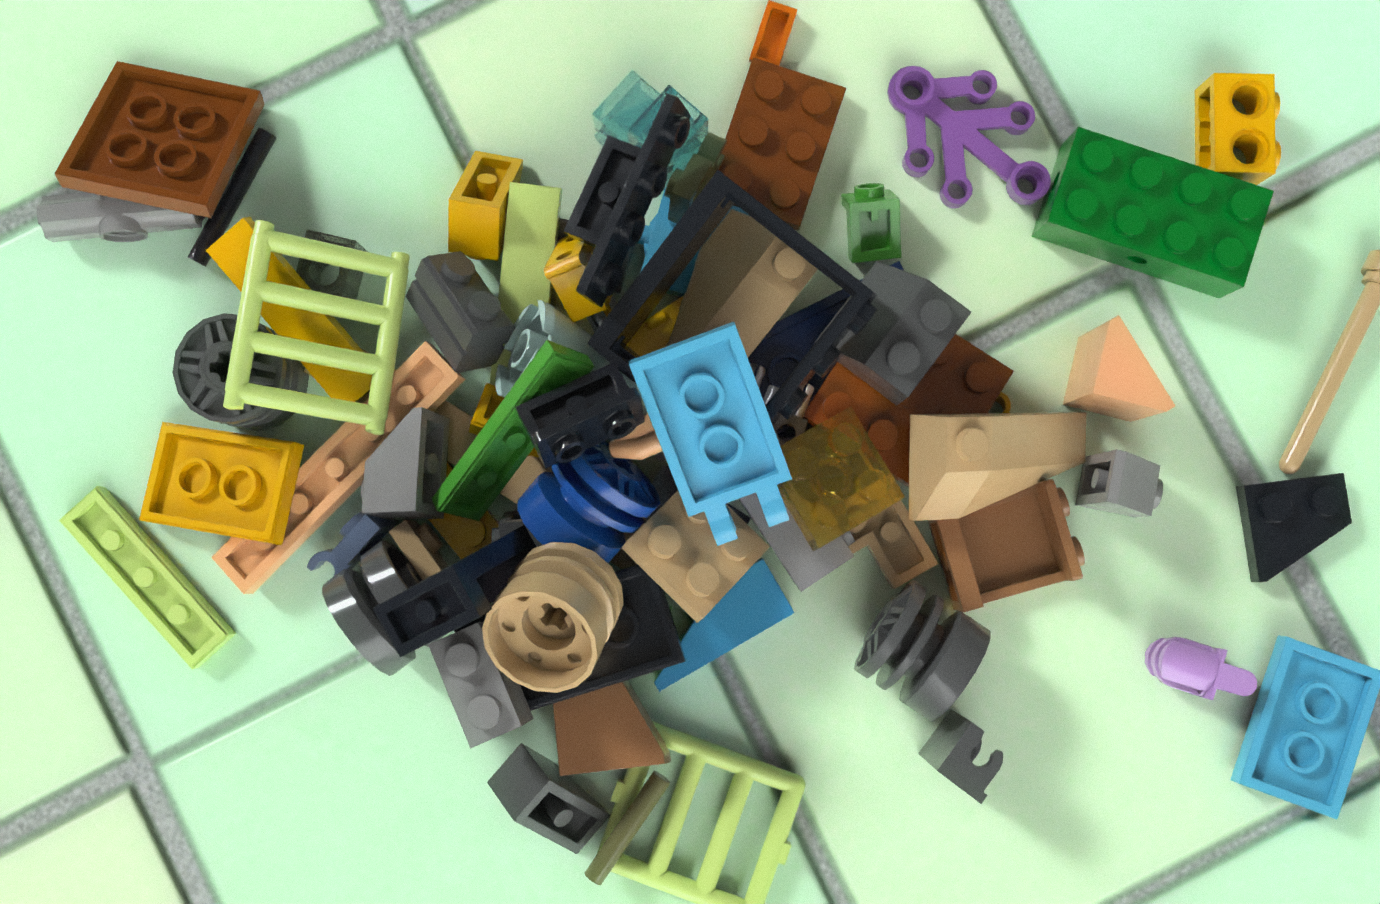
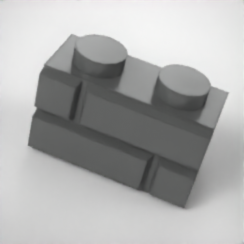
M461 251L430 255L421 259L414 275L416 279L411 282L405 297L454 371L462 373L489 367L497 363L505 348L503 344L508 342L515 326L501 309V303L498 298L491 293L475 270L473 262Z

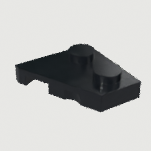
M1344 473L1236 486L1251 582L1269 581L1352 523Z

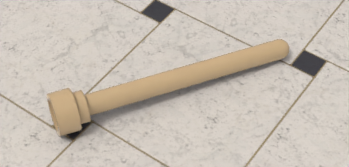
M1380 250L1370 251L1363 264L1361 273L1364 277L1361 282L1365 287L1280 458L1279 468L1285 474H1294L1300 469L1380 305Z

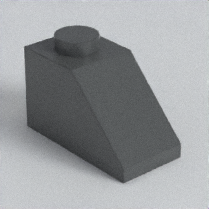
M523 743L514 750L487 781V784L514 822L575 854L580 852L610 817L609 812L568 775L560 776L559 767L553 761Z

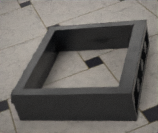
M717 170L587 344L610 363L615 362L618 369L636 384L629 361L640 356L630 349L627 344L731 207L736 204L852 296L766 404L772 425H774L781 415L787 420L791 419L803 405L809 395L802 389L815 373L823 378L835 365L843 353L836 346L848 331L851 330L857 335L867 325L877 311V308L871 304L877 294L721 171Z

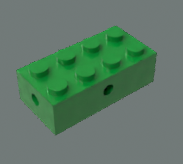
M1077 127L1060 147L1051 174V184L1044 196L1032 237L1216 298H1222L1245 286L1274 191Z

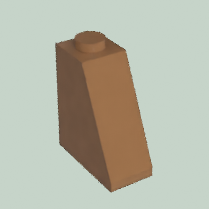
M629 680L553 704L560 776L671 762L668 747Z

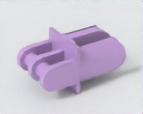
M1170 637L1167 639L1159 638L1151 643L1145 651V665L1152 676L1157 677L1161 683L1192 695L1214 700L1216 689L1240 696H1249L1257 688V679L1252 672L1224 663L1228 651L1225 649L1211 647L1187 638Z

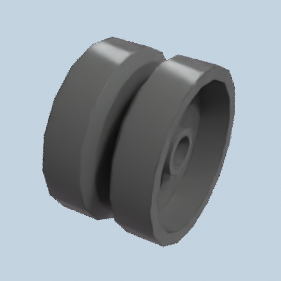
M382 540L361 556L362 574L352 569H343L323 584L322 595L334 620L352 645L380 672L391 676L416 658V653L414 650L399 657L373 608L422 581V578L407 557L396 546L387 540ZM442 636V637H440V638H438V639H436V640H434V641H432V642H430V643H433V642H435V641H437V640H439V639H442L444 636Z

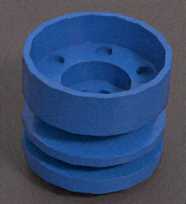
M604 441L586 449L579 458L571 462H558L552 465L554 473L545 471L538 475L518 499L517 510L525 526L542 545L550 542L575 543L596 552L603 560L609 563L625 544L624 532L634 533L644 523L643 517H649L660 505V499L655 487L639 467L630 459L613 458L609 452V443Z

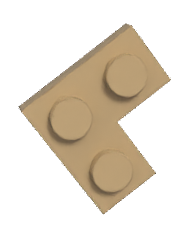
M887 475L824 510L830 520L839 516L852 534L855 542L848 546L852 553L866 546L868 547L891 589L898 588L939 564L915 522L908 520V510Z

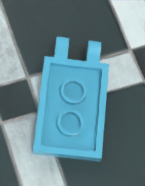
M734 321L629 361L633 377L688 517L705 512L717 546L738 539L736 526L726 503L750 494H757L769 527L790 520L777 485L791 480L792 477Z

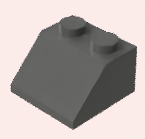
M876 261L861 282L877 294L871 303L877 308V311L857 335L849 330L836 346V348L843 352L838 362L897 406L909 397L971 314V311L930 280ZM851 295L844 303V305L840 308V310L837 312V314L834 316V318L831 320V322L835 319V317L839 314V312L850 300V298L852 297Z

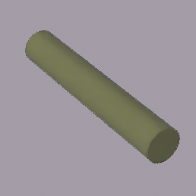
M653 771L584 872L590 881L597 885H602L671 782L657 771Z

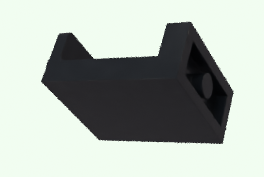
M525 525L373 608L399 657L470 623L492 610L490 603L494 602L499 592L507 585L509 577L515 572L519 562L533 548H536Z

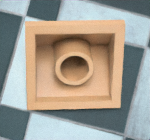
M1119 315L1078 337L1063 405L1129 422L1164 413L1175 407L1174 402Z

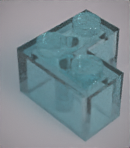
M631 70L592 113L595 130L597 131L594 136L602 146L609 135L642 148L666 94L669 93L679 97L691 115L689 119L690 131L684 145L680 149L675 150L667 167L668 176L665 187H667L675 169L684 170L692 155L698 153L705 136L708 134V118L672 86L668 85L660 94L635 71Z

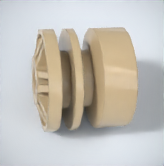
M550 542L533 548L519 562L515 572L509 577L507 585L499 592L492 603V610L486 614L482 626L485 649L494 665L517 684L534 691L553 693L575 688L591 675L604 645L617 623L624 605L622 585L613 568L596 552L580 545Z

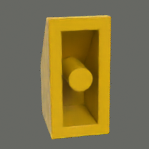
M480 151L474 152L449 197L448 252L461 251L471 259L498 261L504 245L510 182L520 183L523 159Z

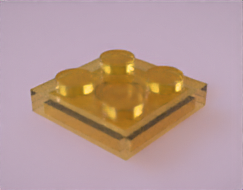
M852 407L845 409L780 446L792 479L777 486L784 503L813 551L823 547L905 498Z

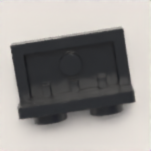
M615 362L515 407L518 417L545 468L558 462H571L579 458L586 449L608 439L623 438L630 434L636 426L645 422L641 397L636 388H629Z

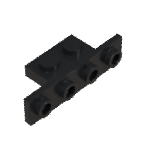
M669 93L666 94L642 148L612 136H607L564 229V232L571 238L595 247L576 291L599 307H603L607 296H611L617 290L622 278L623 271L621 266L630 247H634L642 237L645 228L644 216L653 198H657L663 191L667 181V167L675 150L680 149L688 137L691 115L677 96Z

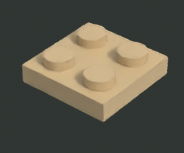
M677 491L621 548L698 623L770 546L729 506L738 539L717 546L705 512L688 517L679 491Z

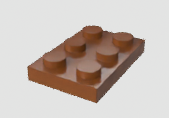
M753 57L725 138L727 144L721 153L725 156L718 170L794 230L799 231L846 87Z

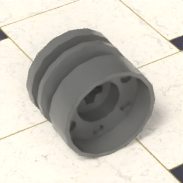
M223 313L203 319L186 332L175 351L172 373L177 392L190 410L213 422L257 431L279 426L295 414L294 412L244 404V408L241 410H230L223 407L225 384L237 321L236 314ZM259 323V332L277 335L274 330ZM254 352L249 383L307 393L309 375L304 372L305 367L300 361Z
M912 580L902 588L895 598L885 604L870 625L864 637L863 646L855 661L854 670L868 679L879 669L875 684L883 690L893 686L904 675L905 680L900 691L899 700L932 722L940 718L965 690L986 654L991 639V631L961 611H956L939 625L938 621L943 611L944 599L938 595H932L923 603L926 596V587Z

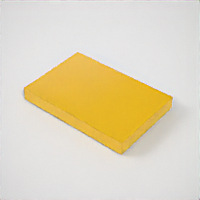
M162 422L139 520L282 545L304 445L293 441Z

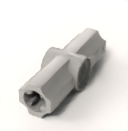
M88 192L43 196L40 205H37L38 224L43 230L45 239L51 242L101 238L113 242H136L147 239L148 233L202 228V222L205 219L203 216Z

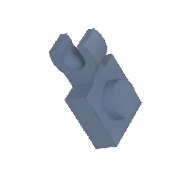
M361 512L357 513L340 530L339 533L344 538L334 549H327L314 554L310 558L307 568L313 571L319 569L324 565L325 561H328L334 567V576L343 569H353L361 560V556L382 541L398 522Z

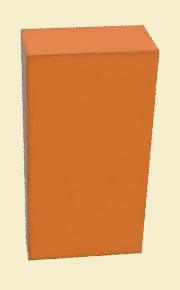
M768 0L749 62L754 57L780 66L798 9Z

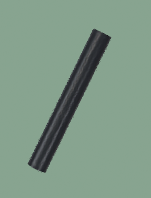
M258 127L231 176L212 217L208 218L188 254V258L205 267L207 266L211 256L206 252V249L224 235L276 140L273 134Z

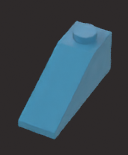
M763 558L758 559L701 621L698 623L694 620L680 639L686 661L659 671L654 681L659 692L794 614L792 607Z

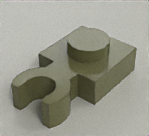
M708 132L698 153L692 155L685 169H675L665 190V197L670 198L668 220L677 224L720 168L725 156L721 153L727 144L726 139Z

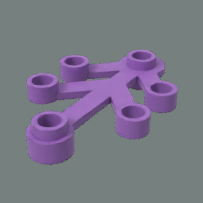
M907 66L901 68L892 76L888 85L887 95L891 106L903 114L905 118L907 151L902 159V167L909 176L922 177L926 175L934 163V153L926 145V116L941 130L945 182L940 189V199L945 206L953 209L960 208L966 204L972 195V184L966 178L964 148L1006 182L1007 193L1014 202L1020 205H1032L1047 193L1051 184V178L1048 170L1042 164L1035 161H1026L1018 164L979 132L982 130L1005 129L1011 135L1024 134L1035 121V111L1029 103L1017 101L1009 107L953 111L940 99L966 96L973 104H985L991 99L997 89L995 76L989 71L978 70L971 76L934 78L925 68ZM973 82H984L988 87V93L980 94L976 92L973 88ZM908 86L915 87L919 91L920 97L909 99L905 96L903 89ZM1011 113H1022L1026 118V124H1015L1011 119ZM917 153L924 156L926 166L921 168L915 167L910 161V155ZM1018 180H1028L1033 186V192L1029 194L1021 192L1018 188ZM948 186H960L964 191V197L961 199L951 197L948 192Z

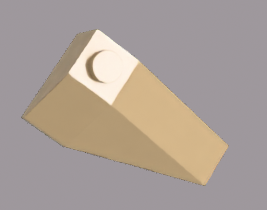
M731 209L699 250L690 282L683 296L679 313L666 347L734 321L746 355L749 357L818 269L751 216Z
M1087 412L910 414L908 520L959 519L1038 484V482L1047 480L1085 463Z

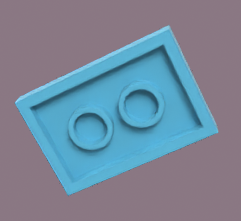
M1278 635L1230 780L1328 817L1338 819L1380 689V670L1293 638Z

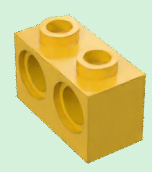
M1213 73L1194 90L1195 165L1258 185L1276 173L1281 159V146L1278 141H1275V120L1280 111V96L1278 92H1275V74ZM1232 99L1239 101L1244 106L1246 114H1242L1235 109ZM1233 147L1240 149L1244 153L1246 164L1236 159Z

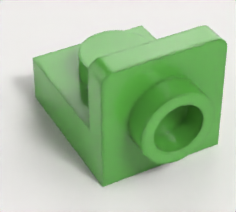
M881 183L854 186V193L842 194V206L846 209L849 260L852 263L902 258L899 197L890 189H884V184Z

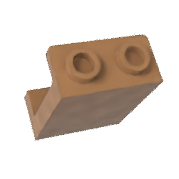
M1053 479L1038 482V484L959 519L927 520L953 610L968 612L984 607V603L1062 581H1075L1083 578L1080 566L1085 564L1083 549L1079 540L1075 536L1071 537L1065 518L1070 515L1068 499L1061 487L1056 488Z

